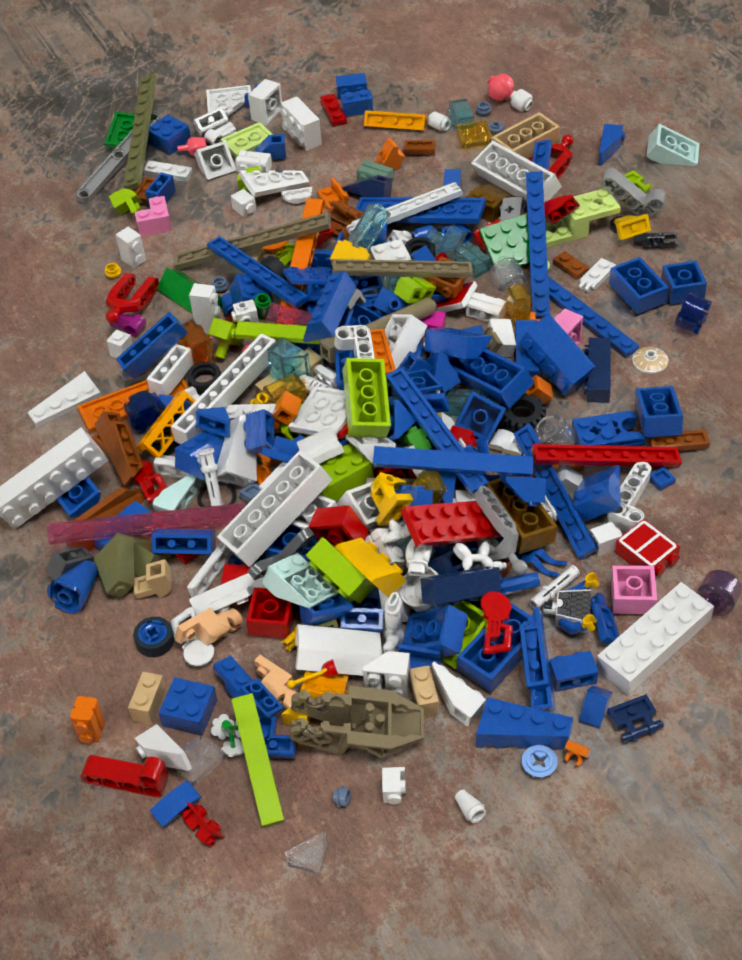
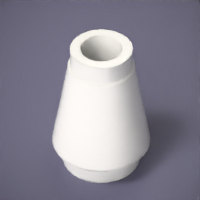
M460 790L455 795V800L467 821L477 823L484 818L486 814L484 804L465 790Z

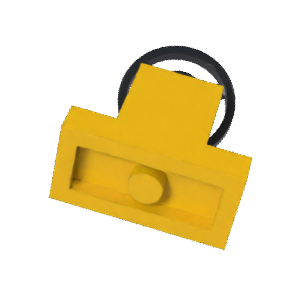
M648 214L617 216L610 222V229L618 234L619 240L651 231Z

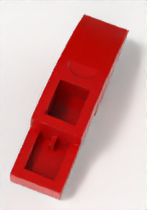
M565 195L544 202L545 224L550 222L554 225L580 207L573 195Z

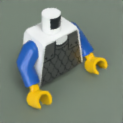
M591 572L586 575V581H582L564 591H559L557 603L544 601L543 614L556 615L555 626L563 629L570 635L577 633L588 634V630L594 631L595 625L593 623H596L597 620L590 614L591 590L589 589L590 586L594 589L599 587V582L596 580L598 576Z

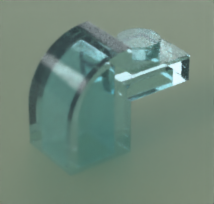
M452 225L448 228L445 235L433 228L427 232L426 237L430 238L429 241L433 244H440L437 251L446 253L460 247L468 233Z

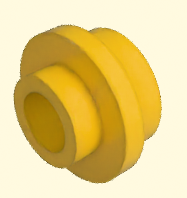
M109 263L106 265L104 272L107 277L116 278L121 274V268L116 263Z

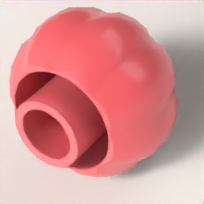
M507 74L492 75L487 81L489 83L488 94L495 101L508 100L514 92L512 89L514 81Z

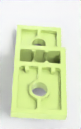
M606 189L574 196L580 205L579 208L554 225L550 222L545 224L547 248L588 237L591 220L620 213L621 207Z

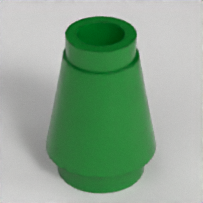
M265 293L258 294L254 299L259 318L266 317L271 305V299Z

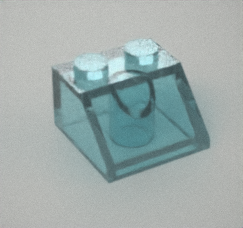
M283 338L267 349L270 375L273 379L285 384L299 382V377L302 375L312 377L309 353Z

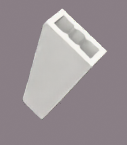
M239 415L230 421V437H225L216 470L217 479L242 487L257 481L256 454L247 451L244 445V440L246 439V430L244 429L246 415Z

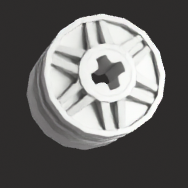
M431 567L425 570V575L422 577L411 576L407 572L404 576L407 581L400 587L402 600L417 613L434 609L431 607V604L422 603L420 578L439 575Z

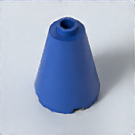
M85 560L48 585L49 599H54L56 602L54 605L58 609L69 614L82 610L99 573L96 564Z

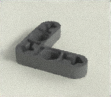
M309 527L304 528L279 554L255 563L248 570L249 575L253 580L265 577L268 566L297 552L300 553L313 540L315 534Z

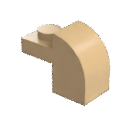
M165 559L146 564V575L134 578V595L137 599L154 594L161 598L166 596L172 588L171 567Z

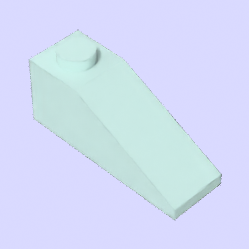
M189 474L162 490L160 495L153 501L155 515L176 523L204 484V480Z

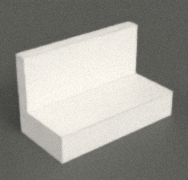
M332 426L296 442L299 450L318 464L344 453V449L337 440Z

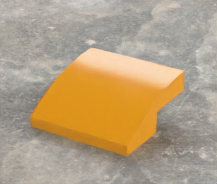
M306 670L304 677L316 673L317 671ZM338 673V676L327 678L324 675L304 681L300 692L306 689L307 693L314 699L317 696L324 695V692L345 694L349 674Z

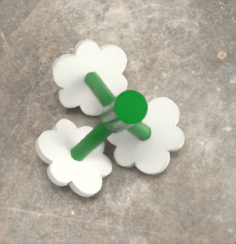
M221 714L218 719H213L212 724L214 726L211 728V734L218 736L221 740L227 736L230 742L226 741L223 743L221 753L224 755L228 754L229 757L243 754L242 741L240 742V739L233 736L235 733L237 737H240L237 721L235 723L236 726H234V721L229 719L226 714Z

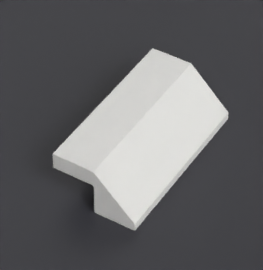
M297 624L295 646L298 647L296 670L318 672L321 671L322 665L325 662L333 659L339 674L363 676V667L382 655L380 632Z

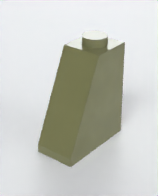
M117 533L94 557V561L106 593L123 598L134 586V539L131 536Z

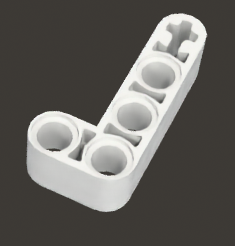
M354 325L341 326L336 329L334 346L337 349L343 351L353 350L354 358L375 359L371 333L368 327Z
M639 462L633 466L620 486L621 508L607 513V522H613L614 526L622 531H629L644 519V513L634 506L650 481L651 466L647 462Z

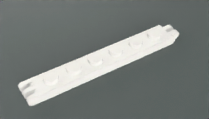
M454 182L352 221L346 227V230L350 236L367 233L384 220H387V224L399 221L405 217L415 215L418 212L463 195V191Z

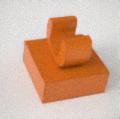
M568 740L565 749L570 751L566 754L565 760L569 762L571 756L576 755L578 757L576 765L581 766L583 756L589 758L592 749Z

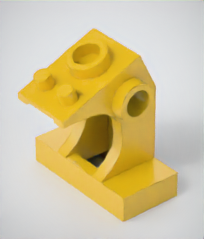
M381 472L371 484V496L380 512L375 519L378 526H387L391 519L397 522L402 516L400 510L410 506L414 499L411 494H396L394 491L399 490V486L405 485V480Z

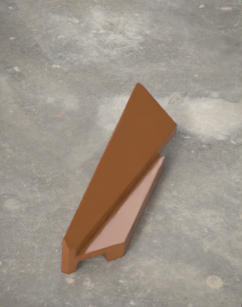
M126 487L117 489L75 519L77 527L64 534L67 546L72 548L83 545L90 552L95 547L92 536L134 501L141 504L146 499L144 494L137 488L134 490H129Z

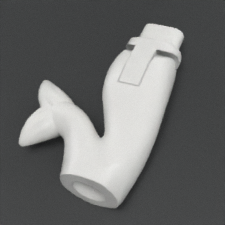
M391 519L389 522L391 532L386 535L384 543L410 537L407 526L402 527ZM413 539L410 540L405 553L406 567L408 568L409 575L420 577L425 575L433 546L416 547Z
M396 592L391 593L385 604V623L382 637L384 653L387 651L395 652V648H398V644H403L404 632L402 630L404 605L399 594Z

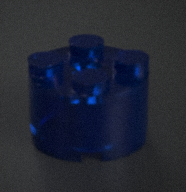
M688 293L682 304L681 311L677 315L675 325L699 334L702 327L700 323H705L708 316L706 311H709L712 301L693 293Z
M137 392L129 398L130 401L127 405L126 403L124 404L126 416L132 428L139 434H144L147 427L152 425L164 411V407L155 392Z

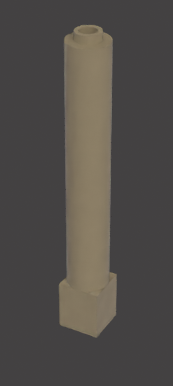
M427 297L364 326L368 327L369 330H385L392 314H412L421 320L435 314L437 306L434 300ZM335 334L333 337L320 341L321 356L330 364L335 362V352L341 351L334 346Z

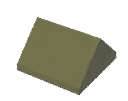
M131 536L134 539V576H145L146 564L164 559L167 561L172 557L169 553H152V541L146 537Z

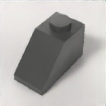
M83 545L56 551L51 555L46 572L55 580L85 560L93 561L94 556Z

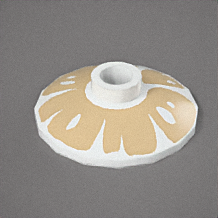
M654 347L638 349L632 358L635 368L648 374L662 372L667 367L669 361L664 351Z

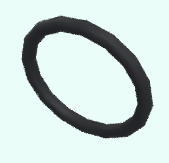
M218 482V485L226 486L232 492L233 498L227 506L211 509L202 503L201 496L207 490V485L200 490L197 496L198 504L202 509L211 513L228 510L234 505L237 498L233 486L225 482Z

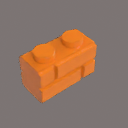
M76 697L70 719L78 739L87 744L91 742L97 743L100 741L101 731H103L106 723L98 700L92 697Z

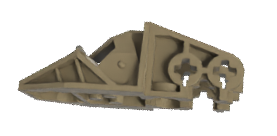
M349 685L346 694L324 692V695L322 694V696H317L314 699L307 693L306 689H303L302 692L295 693L291 697V709L293 711L323 721L320 726L311 727L305 718H298L297 721L291 720L289 738L295 742L337 755H343L348 747L366 749L382 759L424 739V708L392 690Z

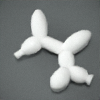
M486 541L479 546L477 554H471L467 546L462 543H456L453 547L456 556L463 560L464 570L470 569L473 562H481L483 566L499 567L500 570L507 567L505 562H493L488 557L490 546Z

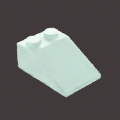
M658 124L649 135L646 157L660 164L698 165L699 143L661 124Z

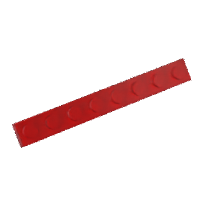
M533 444L531 447L534 464L634 466L639 462H647L651 467H680L682 464L677 447Z

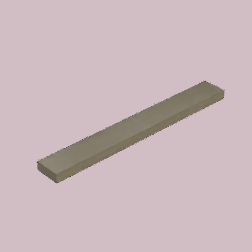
M333 259L332 274L346 271L349 276L472 278L473 274L472 262Z

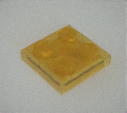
M487 121L456 125V131L462 148L486 146L492 142V135Z

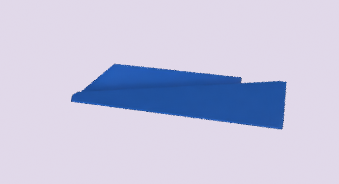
M535 607L531 617L520 626L526 684L528 690H532L531 708L557 714L542 613L539 607Z

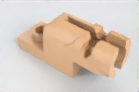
M208 608L178 625L175 640L181 644L186 640H192L197 635L207 645L223 636H227L229 634L228 631L234 632L240 628V623L243 622V619L234 608L215 614L211 608Z
M259 655L254 660L256 672L263 678L262 684L284 707L283 710L286 711L291 707L292 695L298 693L294 688L287 686V682L293 680V677L262 655Z

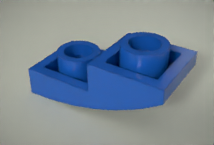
M186 780L162 798L149 811L162 827L167 828L182 812L190 809L187 805L188 802L195 804L202 796Z

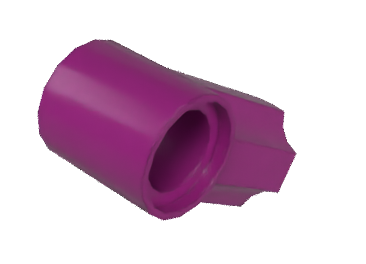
M120 313L118 322L109 324L110 326L125 330L132 337H136L146 325V320L139 314L128 316Z

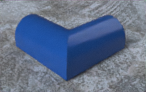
M271 716L267 719L259 717L268 757L296 759L297 742L291 740L289 735H275L277 716Z

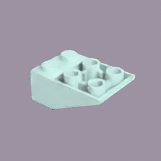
M298 552L268 566L262 582L275 597L307 608H312L339 594L337 589L326 581Z

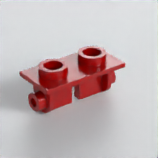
M187 803L190 809H186L182 813L183 821L192 831H195L199 826L201 827L195 835L205 846L212 847L216 843L215 838L217 836L225 838L220 832L221 826L215 820H210L206 816L208 812L202 805Z

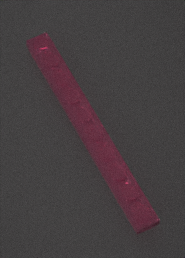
M244 503L47 523L48 543L52 545L113 538L117 533L127 536L152 534L157 528L199 529L227 526L244 509Z

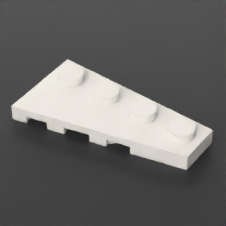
M240 170L239 173L240 178L253 197L306 187L310 182L303 171H283L282 173L268 171V173H260V171L253 170V173H246V170Z
M84 371L28 412L29 418L38 428L78 409V405L102 397L101 392Z

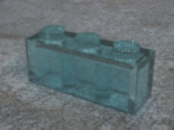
M369 204L347 241L351 242L352 246L356 248L363 247L369 252L391 213L381 204Z

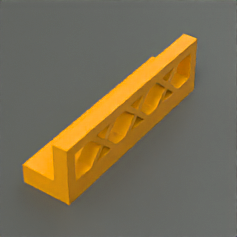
M365 110L364 126L425 131V122L428 116L424 114Z
M185 390L175 395L138 443L136 448L140 452L147 449L154 457L160 458L173 442L174 436L171 426L174 424V414H181L182 416L186 412L184 411L183 404L185 400L191 405L196 401ZM165 427L171 428L170 437H164L163 429ZM154 441H160L161 443L159 452L151 446Z

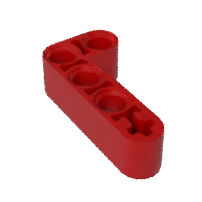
M89 755L80 775L81 780L88 784L152 797L162 796L169 777L165 762L153 756L147 757L144 765Z

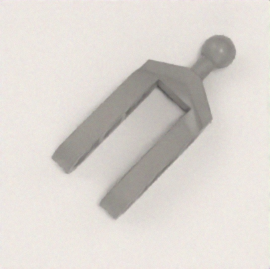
M480 486L474 494V499L504 539L500 544L496 539L475 541V543L479 547L483 542H488L490 546L488 556L492 561L508 558L512 563V572L515 575L522 576L527 572L528 567L525 561L519 560L514 554L519 533L516 531V525L494 493L488 487Z

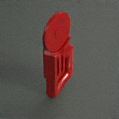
M141 460L143 466L132 480L134 484H139L148 504H151L160 495L162 490L167 488V485L161 474H155L149 461ZM154 483H157L159 487L156 491L153 486Z
M494 591L488 592L481 599V608L485 613L483 618L486 619L483 654L490 655L511 651L513 627L503 624V622H506L510 617L508 615L511 611V603L504 594ZM500 632H504L503 644L489 646L491 642H497Z

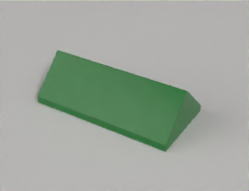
M166 267L157 291L193 314L189 294L194 283H201L182 271ZM218 295V306L221 308L223 307L221 296Z

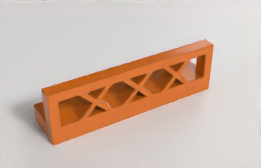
M370 330L375 359H384L387 375L396 370L385 330Z

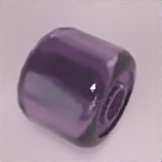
M712 570L705 575L696 593L714 606L712 615L725 616L732 612L741 594V584L728 571Z

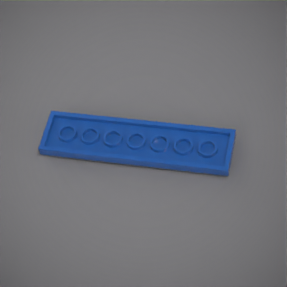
M360 197L356 209L368 216L415 197ZM455 198L392 223L479 224L486 205V199Z

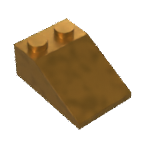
M493 183L476 187L466 196V198L486 199V205L481 218L489 222H494L501 216L500 205L503 203V198L515 197Z

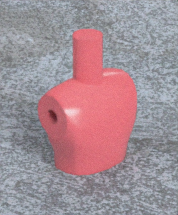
M191 137L187 140V145L177 146L178 152L188 151L190 155L195 156V151L206 147L204 137Z

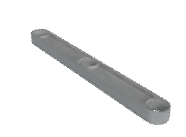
M152 111L151 118L156 117L157 119L151 120L150 126L160 120V115L156 111ZM132 131L78 189L77 199L80 203H89L128 160ZM123 155V157L117 158L116 156ZM82 194H88L87 197H81Z

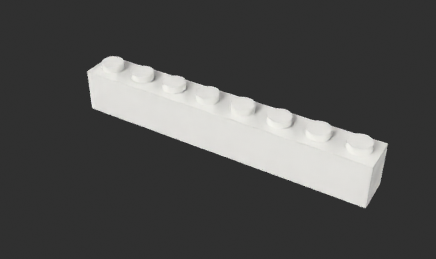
M261 333L171 426L175 442L182 444L204 431L196 428V411L198 409L225 407L227 409L228 405H231L278 356L275 339Z

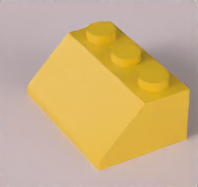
M358 538L335 546L346 559L387 597H390L391 593L396 592L407 581L401 575L404 571L395 563L391 566L389 564L391 559L383 552L378 554L376 551L379 548L371 541L366 543L362 538Z

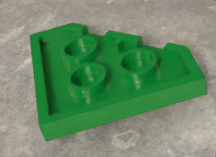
M115 111L104 143L105 148L115 149L132 131L135 114Z

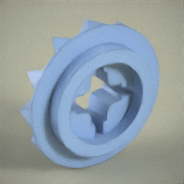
M531 746L522 755V765L525 773L528 772L533 778L536 776L543 779L545 776H551L557 768V756L547 746ZM535 759H538L539 761L544 760L543 766H541L540 764L535 765Z

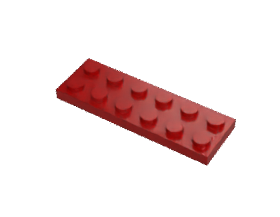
M476 501L406 506L400 510L416 547L503 538Z

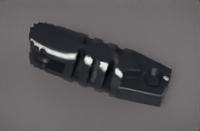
M643 233V235H635L634 246H643V248L678 247L677 241H665V239H676L677 233Z

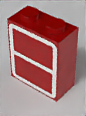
M645 519L641 520L616 540L615 553L631 566H654L655 577L661 576L667 567L676 564L680 558V546Z

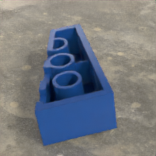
M487 697L476 733V748H484V746H495V748L518 746V749H526V747L543 745L554 750H567L565 746L571 737L573 717Z

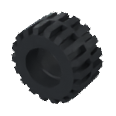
M524 393L510 409L500 404L506 410L499 422V429L509 430L514 434L527 424H530L538 437L544 432L546 407L540 398Z

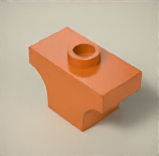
M387 138L378 153L375 163L398 170L405 156L393 139Z

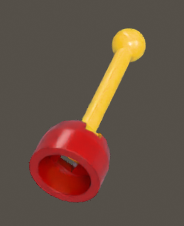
M333 659L325 662L322 665L321 671L297 680H289L287 686L294 688L296 684L320 675H324L327 678L338 676Z

